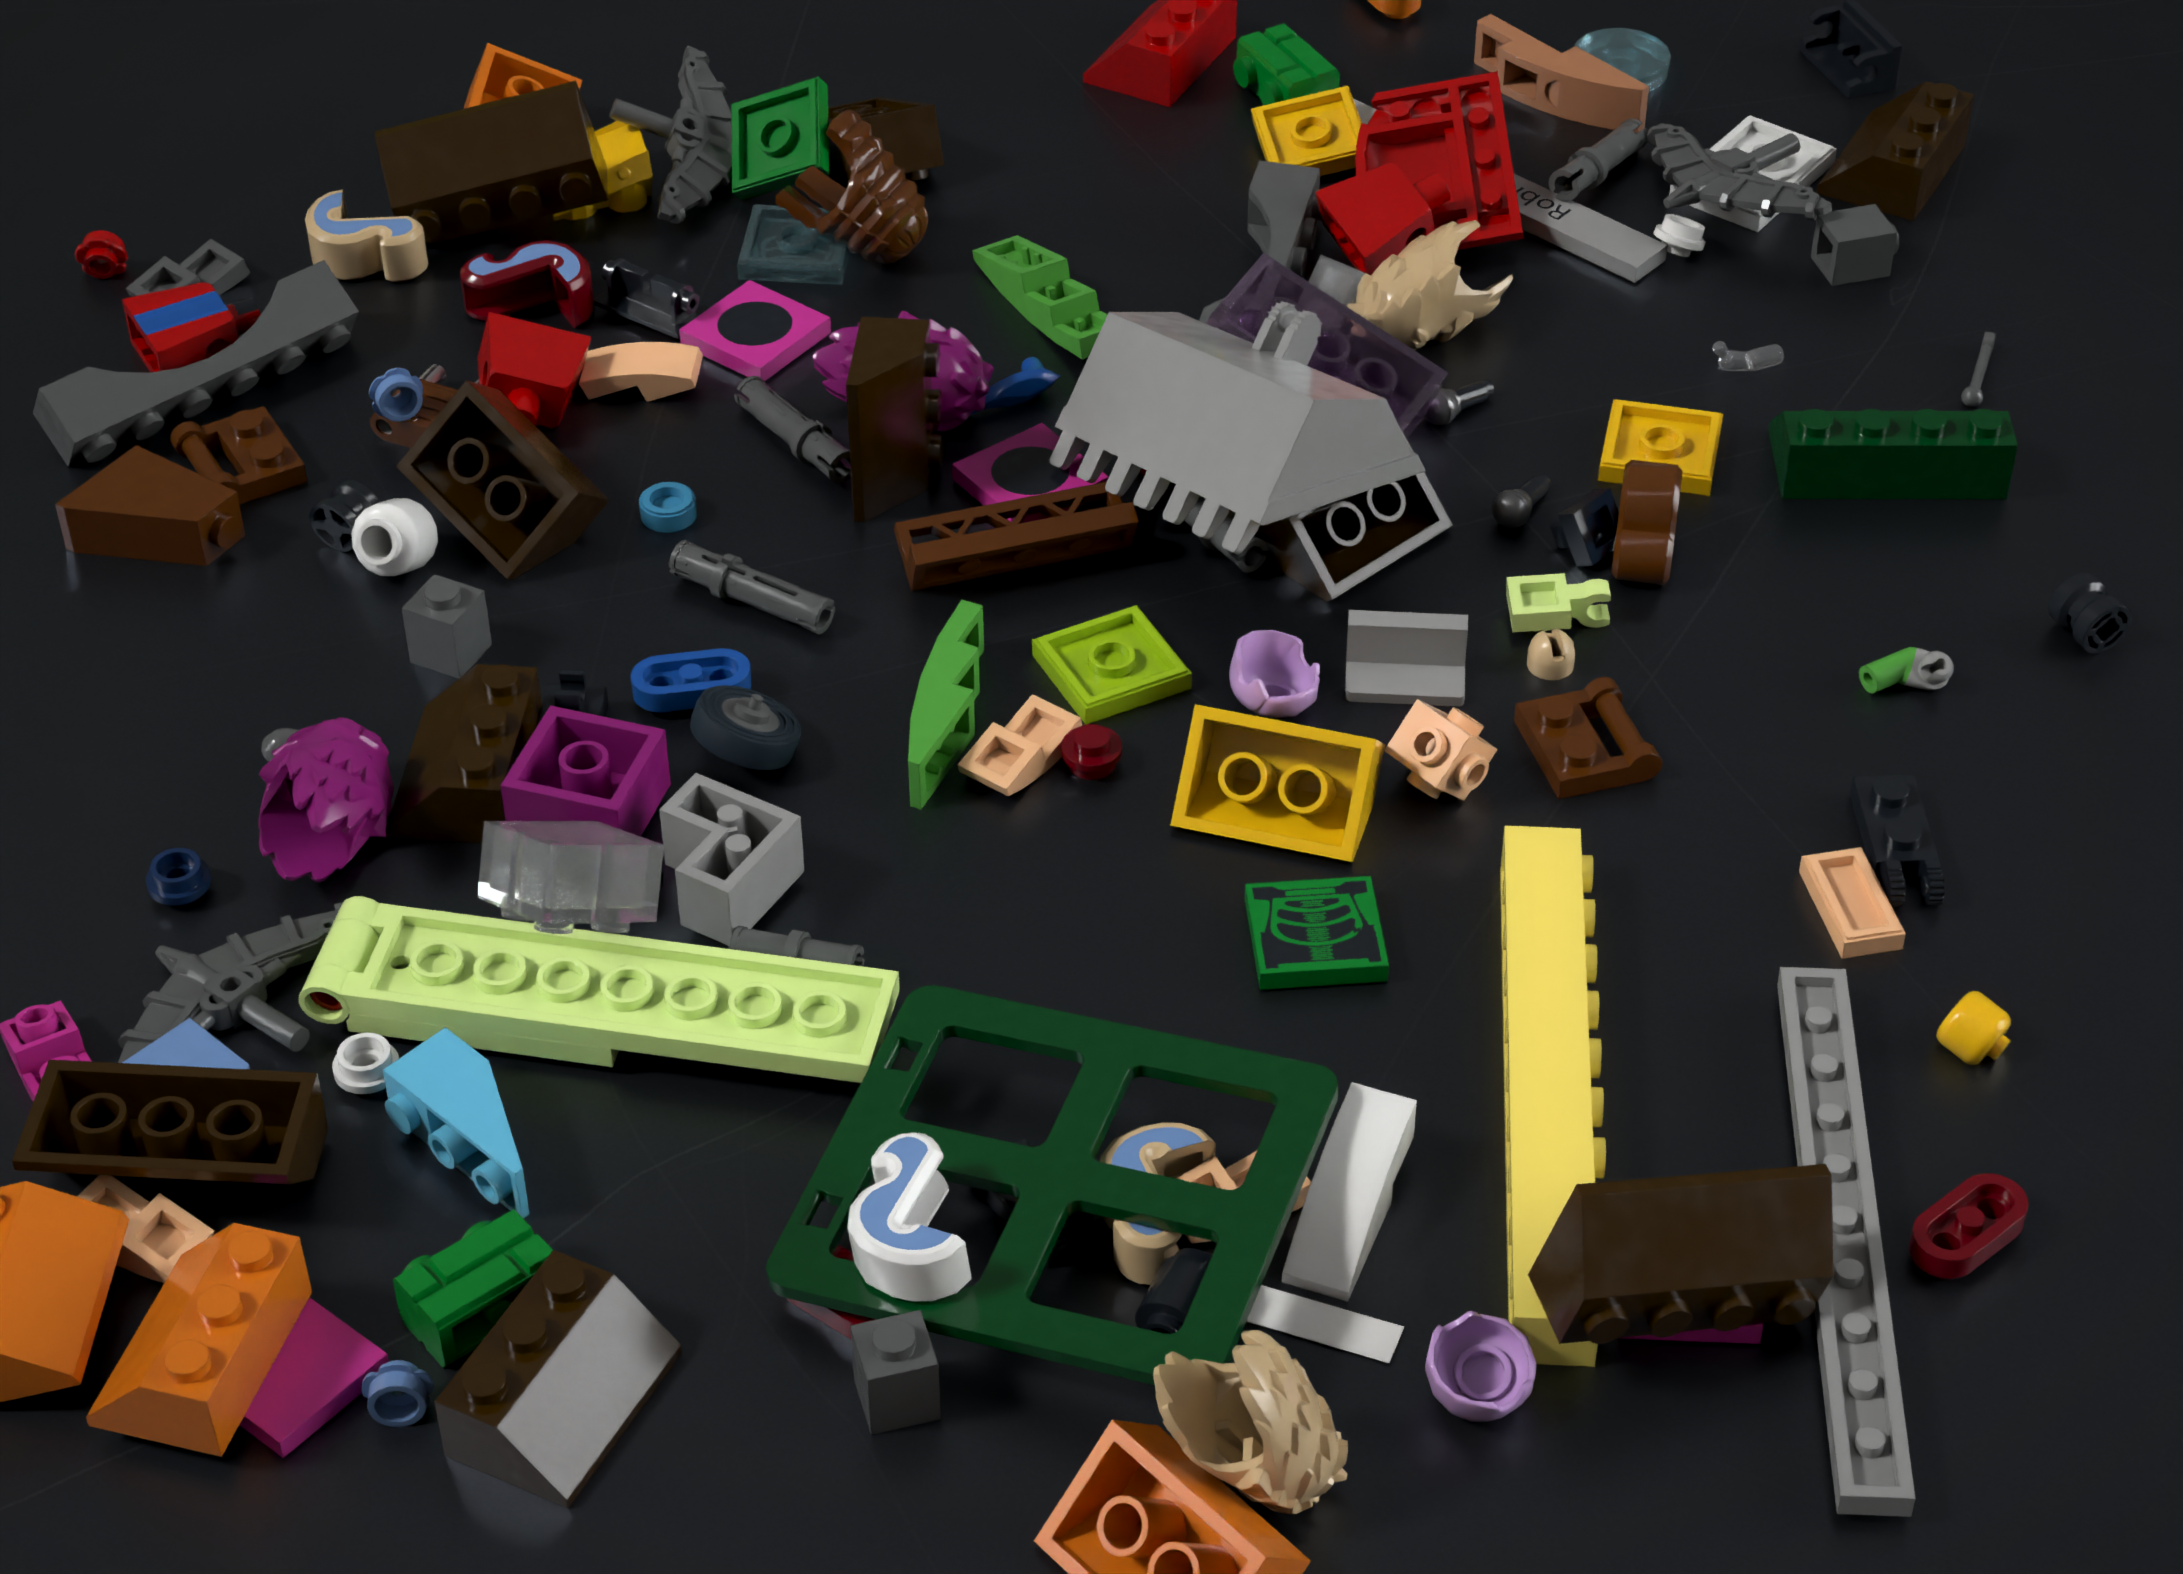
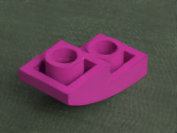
M61 1000L49 1005L41 1004L28 1007L19 1012L16 1017L0 1023L2 1039L32 1102H34L49 1060L92 1062L85 1051L79 1029Z

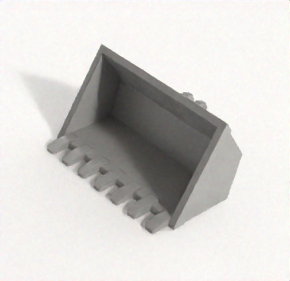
M1283 301L1276 303L1274 307L1271 306V311H1268L1269 316L1264 319L1254 343L1179 312H1109L1069 401L1063 407L1055 425L1056 428L1063 431L1050 457V464L1065 470L1081 451L1085 441L1090 443L1077 471V476L1089 483H1094L1106 468L1112 456H1117L1118 459L1107 480L1105 490L1118 497L1126 493L1138 476L1141 468L1147 470L1133 500L1134 505L1147 511L1154 508L1170 482L1176 484L1162 514L1163 519L1175 525H1180L1197 503L1199 496L1206 498L1192 527V532L1207 540L1215 534L1227 517L1229 510L1236 512L1222 542L1224 549L1235 554L1243 552L1257 532L1260 524L1264 526L1426 471L1418 454L1411 451L1385 398L1307 366L1318 343L1317 338L1321 336V325L1323 323L1320 322L1317 314L1305 310L1299 312L1295 309V305Z

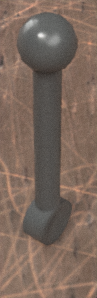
M1987 331L1984 333L1970 386L1965 388L1961 394L1962 402L1968 407H1976L1983 400V393L1980 388L1990 355L1993 351L1996 333Z

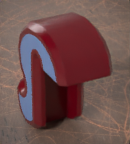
M548 240L530 242L517 248L504 260L494 261L493 255L484 253L470 259L461 268L460 277L465 311L468 315L478 320L487 321L489 312L508 316L555 301L560 312L575 328L586 322L595 309L590 265L583 255L567 244Z

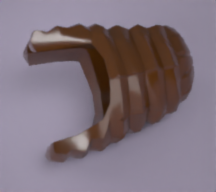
M845 110L830 122L826 135L839 147L850 166L851 176L847 189L812 165L798 176L795 181L796 187L805 192L811 200L818 202L826 211L830 212L825 214L790 185L776 195V205L785 208L795 220H800L807 228L817 229L820 235H832L837 243L847 245L850 253L860 254L866 261L883 265L891 264L908 255L926 234L928 212L925 207V197L917 193L915 182L906 180L905 171L895 165L893 154L883 150L882 139L872 136L871 124L863 121L859 113L854 110Z

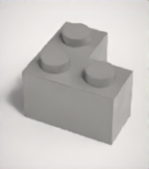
M695 773L659 809L665 865L675 869L680 924L725 945L730 946L731 937L736 927L744 926L751 929L805 871L801 816L698 773Z

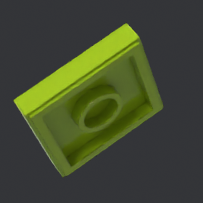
M1137 605L1032 639V656L1085 725L1192 688V673Z

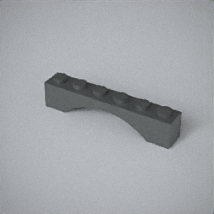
M1259 160L1249 187L1248 233L1259 244L1265 260L1260 269L1243 286L1227 297L1204 307L1199 321L1254 343L1264 319L1269 316L1268 311H1271V306L1274 307L1276 303H1281V301L1294 305L1297 279H1303L1307 249L1313 250L1317 235V220L1322 221L1315 193L1320 190V168Z
M325 260L278 280L270 302L255 324L233 344L213 356L181 368L150 373L115 372L88 366L39 388L33 415L68 467L85 459L88 463H93L108 456L114 451L116 445L132 437H135L136 440H143L154 435L164 426L165 422L177 416L183 415L184 418H190L198 415L210 406L212 400L227 393H230L232 396H238L247 392L258 383L261 377L274 371L278 374L288 373L302 364L307 356L317 351L323 350L324 353H330L339 349L350 340L359 311Z

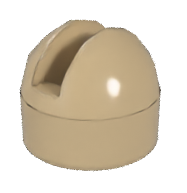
M1553 629L1551 633H1546L1543 630L1533 637L1528 647L1527 668L1534 676L1545 680H1560L1573 672L1575 663L1574 642L1565 632L1560 629Z

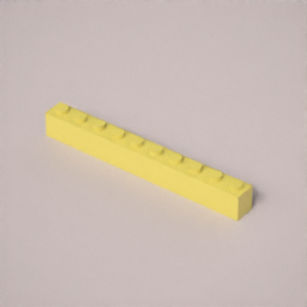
M1504 826L1500 890L1508 1321L1528 1338L1537 1364L1595 1367L1598 1344L1591 1341L1559 1344L1528 1276L1576 1184L1595 1183V1178L1603 1179L1605 1175L1606 1140L1605 1137H1593V1128H1602L1604 1092L1603 1087H1591V1078H1600L1602 1046L1601 1039L1589 1038V1030L1598 1029L1599 991L1587 990V983L1596 982L1597 945L1585 944V937H1594L1595 899H1584L1583 893L1592 892L1593 855H1582L1581 829Z

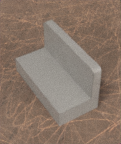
M1349 610L1345 699L1349 702L1413 705L1418 699L1429 705L1463 706L1465 701L1468 615Z

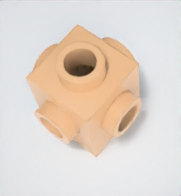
M1417 699L1384 751L1411 770L1406 780L1422 792L1438 799L1443 791L1465 801L1470 791L1478 787L1486 777L1489 762L1498 749L1479 736L1484 726L1466 713L1453 707L1449 714Z

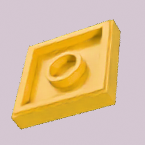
M1349 86L1251 109L1252 121L1266 161L1320 168V176L1356 168V145L1362 122Z
M1613 399L1599 466L1598 481L1622 484L1625 464L1630 460L1675 464L1683 471L1680 492L1710 496L1723 414Z

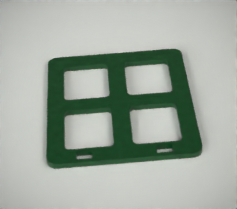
M938 985L917 988L906 997L767 1261L766 1272L769 1285L777 1295L784 1298L872 1319H882L921 1310L927 1331L1150 1385H1155L1153 1377L1154 1368L1160 1364H1166L1165 1356L1172 1351L1190 1361L1200 1359L1222 1364L1230 1363L1233 1355L1232 1350L1239 1341L1338 1101L1337 1077L1329 1068L1305 1061ZM950 1037H960L1082 1064L1046 1142L1040 1146H1025L911 1121L903 1117L941 1043ZM901 1048L918 1052L909 1072L891 1069ZM1138 1077H1149L1275 1105V1110L1243 1184L1237 1189L1226 1190L1095 1160L1130 1082ZM904 1133H922L934 1139L943 1153V1159L936 1170L941 1173L946 1181L1018 1198L980 1281L973 1286L963 1287L956 1294L934 1301L913 1302L891 1297L867 1284L854 1261L833 1256L848 1226L850 1206L858 1195L869 1186L874 1176L871 1165L872 1156L886 1140ZM821 1202H827L829 1205L838 1207L828 1229L810 1225ZM1086 1212L1211 1240L1217 1244L1179 1331L1172 1334H1164L1043 1306L1029 1301L1061 1230L1071 1214Z

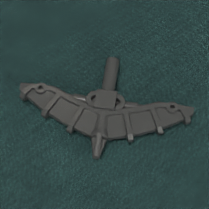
M687 45L684 51L682 66L678 72V87L683 99L680 102V109H677L673 119L617 98L610 112V118L666 138L664 149L672 157V169L666 176L662 184L661 193L657 199L659 204L657 218L670 221L671 223H681L686 217L685 212L696 205L698 207L707 206L712 200L710 193L718 186H728L732 180L730 172L732 168L731 111L724 98L728 91L723 82H717L709 69L710 59L707 54Z
M1660 123L1648 130L1647 142L1654 147L1656 146L1651 152L1653 162L1659 166H1664L1663 178L1666 182L1679 186L1663 200L1666 208L1696 204L1701 200L1719 203V207L1722 210L1729 212L1738 207L1761 210V214L1764 217L1770 218L1775 213L1805 214V218L1815 221L1818 215L1832 212V203L1820 197L1818 193L1813 192L1811 187L1773 180L1759 174L1760 170L1800 151V142L1792 133L1747 153L1736 147L1731 150H1720L1717 152L1708 148L1703 149L1695 136L1686 132L1685 128L1680 126L1675 127L1671 124Z
M343 902L334 904L335 910L295 920H292L290 915L281 917V924L245 935L241 938L236 932L226 937V944L198 956L164 945L159 946L155 952L156 956L172 975L159 992L153 990L143 999V1005L146 1009L134 1030L127 1029L120 1036L118 1041L123 1051L118 1063L124 1062L188 1018H191L206 1031L209 1029L223 1031L229 1028L237 1030L248 1022L294 1052L303 1049L310 1037L309 1030L265 1002L268 998L266 986L286 974L287 969L317 958Z

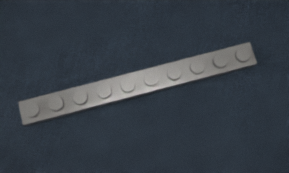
M1780 967L1777 988L1797 1165L1826 1164L1832 1175L1834 1276L1818 1300L1814 1309L1836 1512L1837 1514L1911 1517L1915 1503V1491L1846 969Z

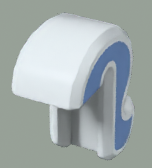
M922 1133L899 1134L889 1138L880 1145L871 1158L875 1184L864 1189L852 1203L847 1226L854 1262L865 1282L891 1297L913 1302L934 1301L956 1294L972 1279L966 1243L957 1235L928 1227L949 1192V1186L941 1173L936 1170L943 1159V1153L939 1145L933 1138Z

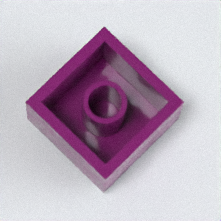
M550 705L501 784L508 840L531 845L532 837L537 836L630 856L671 785L665 729Z

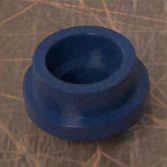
M172 848L159 853L151 861L150 870L146 876V885L150 896L157 902L166 905H185L204 895L211 884V874L208 865L200 859L195 851L188 848Z

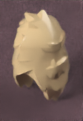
M1476 220L1460 224L1451 221L1435 229L1427 236L1420 235L1412 240L1398 255H1390L1372 275L1365 273L1357 286L1356 303H1348L1347 309L1356 321L1354 324L1355 331L1385 347L1400 353H1407L1424 346L1429 340L1448 341L1461 332L1472 320L1483 318L1499 304L1500 297L1512 282V274L1482 291L1472 290L1466 285L1459 275L1461 267L1455 264L1454 258L1461 240L1479 228L1480 224Z
M1249 1330L1241 1333L1245 1345H1236L1233 1348L1232 1354L1235 1363L1222 1364L1200 1359L1190 1361L1176 1352L1168 1353L1165 1356L1166 1364H1160L1154 1368L1153 1377L1159 1412L1164 1420L1163 1424L1192 1462L1213 1476L1237 1488L1241 1496L1248 1500L1261 1503L1272 1511L1285 1514H1298L1313 1507V1505L1319 1502V1496L1326 1493L1333 1484L1347 1479V1472L1342 1467L1346 1464L1348 1441L1341 1439V1432L1335 1430L1331 1409H1329L1325 1399L1316 1393L1305 1369L1296 1358L1291 1359L1286 1347L1281 1346L1270 1335L1260 1330Z

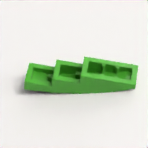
M1018 235L972 250L973 259L999 292L1031 324L1053 342L1082 360L1089 357L1108 314L1099 310L1096 290L1070 278L1067 258Z
M966 600L960 601L937 637L920 676L911 713L908 754L910 806L922 810L975 736L974 700L980 693L979 657L984 652L983 606Z

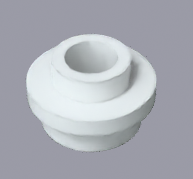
M1666 214L1663 223L1656 225L1653 233L1662 240V243L1668 245L1667 252L1683 257H1689L1692 250L1702 251L1706 243L1702 238L1705 230L1703 225L1674 214Z
M366 1032L352 1035L345 1039L337 1050V1055L332 1064L334 1079L339 1087L350 1093L371 1094L386 1088L383 1069L398 1060L399 1055L396 1049L379 1034Z

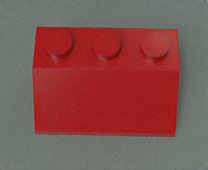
M1157 0L1083 73V83L1171 107L1236 38L1237 0Z

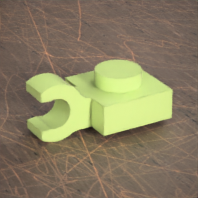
M1565 573L1506 577V596L1512 633L1571 629L1572 618H1576L1582 625L1590 628H1600L1610 624L1607 604L1591 605L1596 602L1611 601L1607 580L1591 579L1583 583L1567 584Z

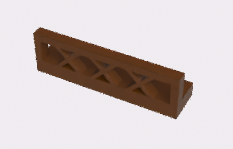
M1107 482L896 522L894 533L910 589L914 591L1131 548L1139 523L1133 502L1122 503L1120 497L1105 490ZM1105 500L1107 507L1077 512L1081 505ZM1070 507V508L1068 509V511H1065V510L1061 509V508ZM1041 512L1050 517L1023 523L1026 516ZM1014 517H1015V519L1013 520V522H1010L1009 520H1007V519H1009V518H1014ZM987 523L995 528L967 534L973 525ZM960 528L957 533L952 531L953 529ZM933 534L940 538L918 544H913L911 539L912 537Z

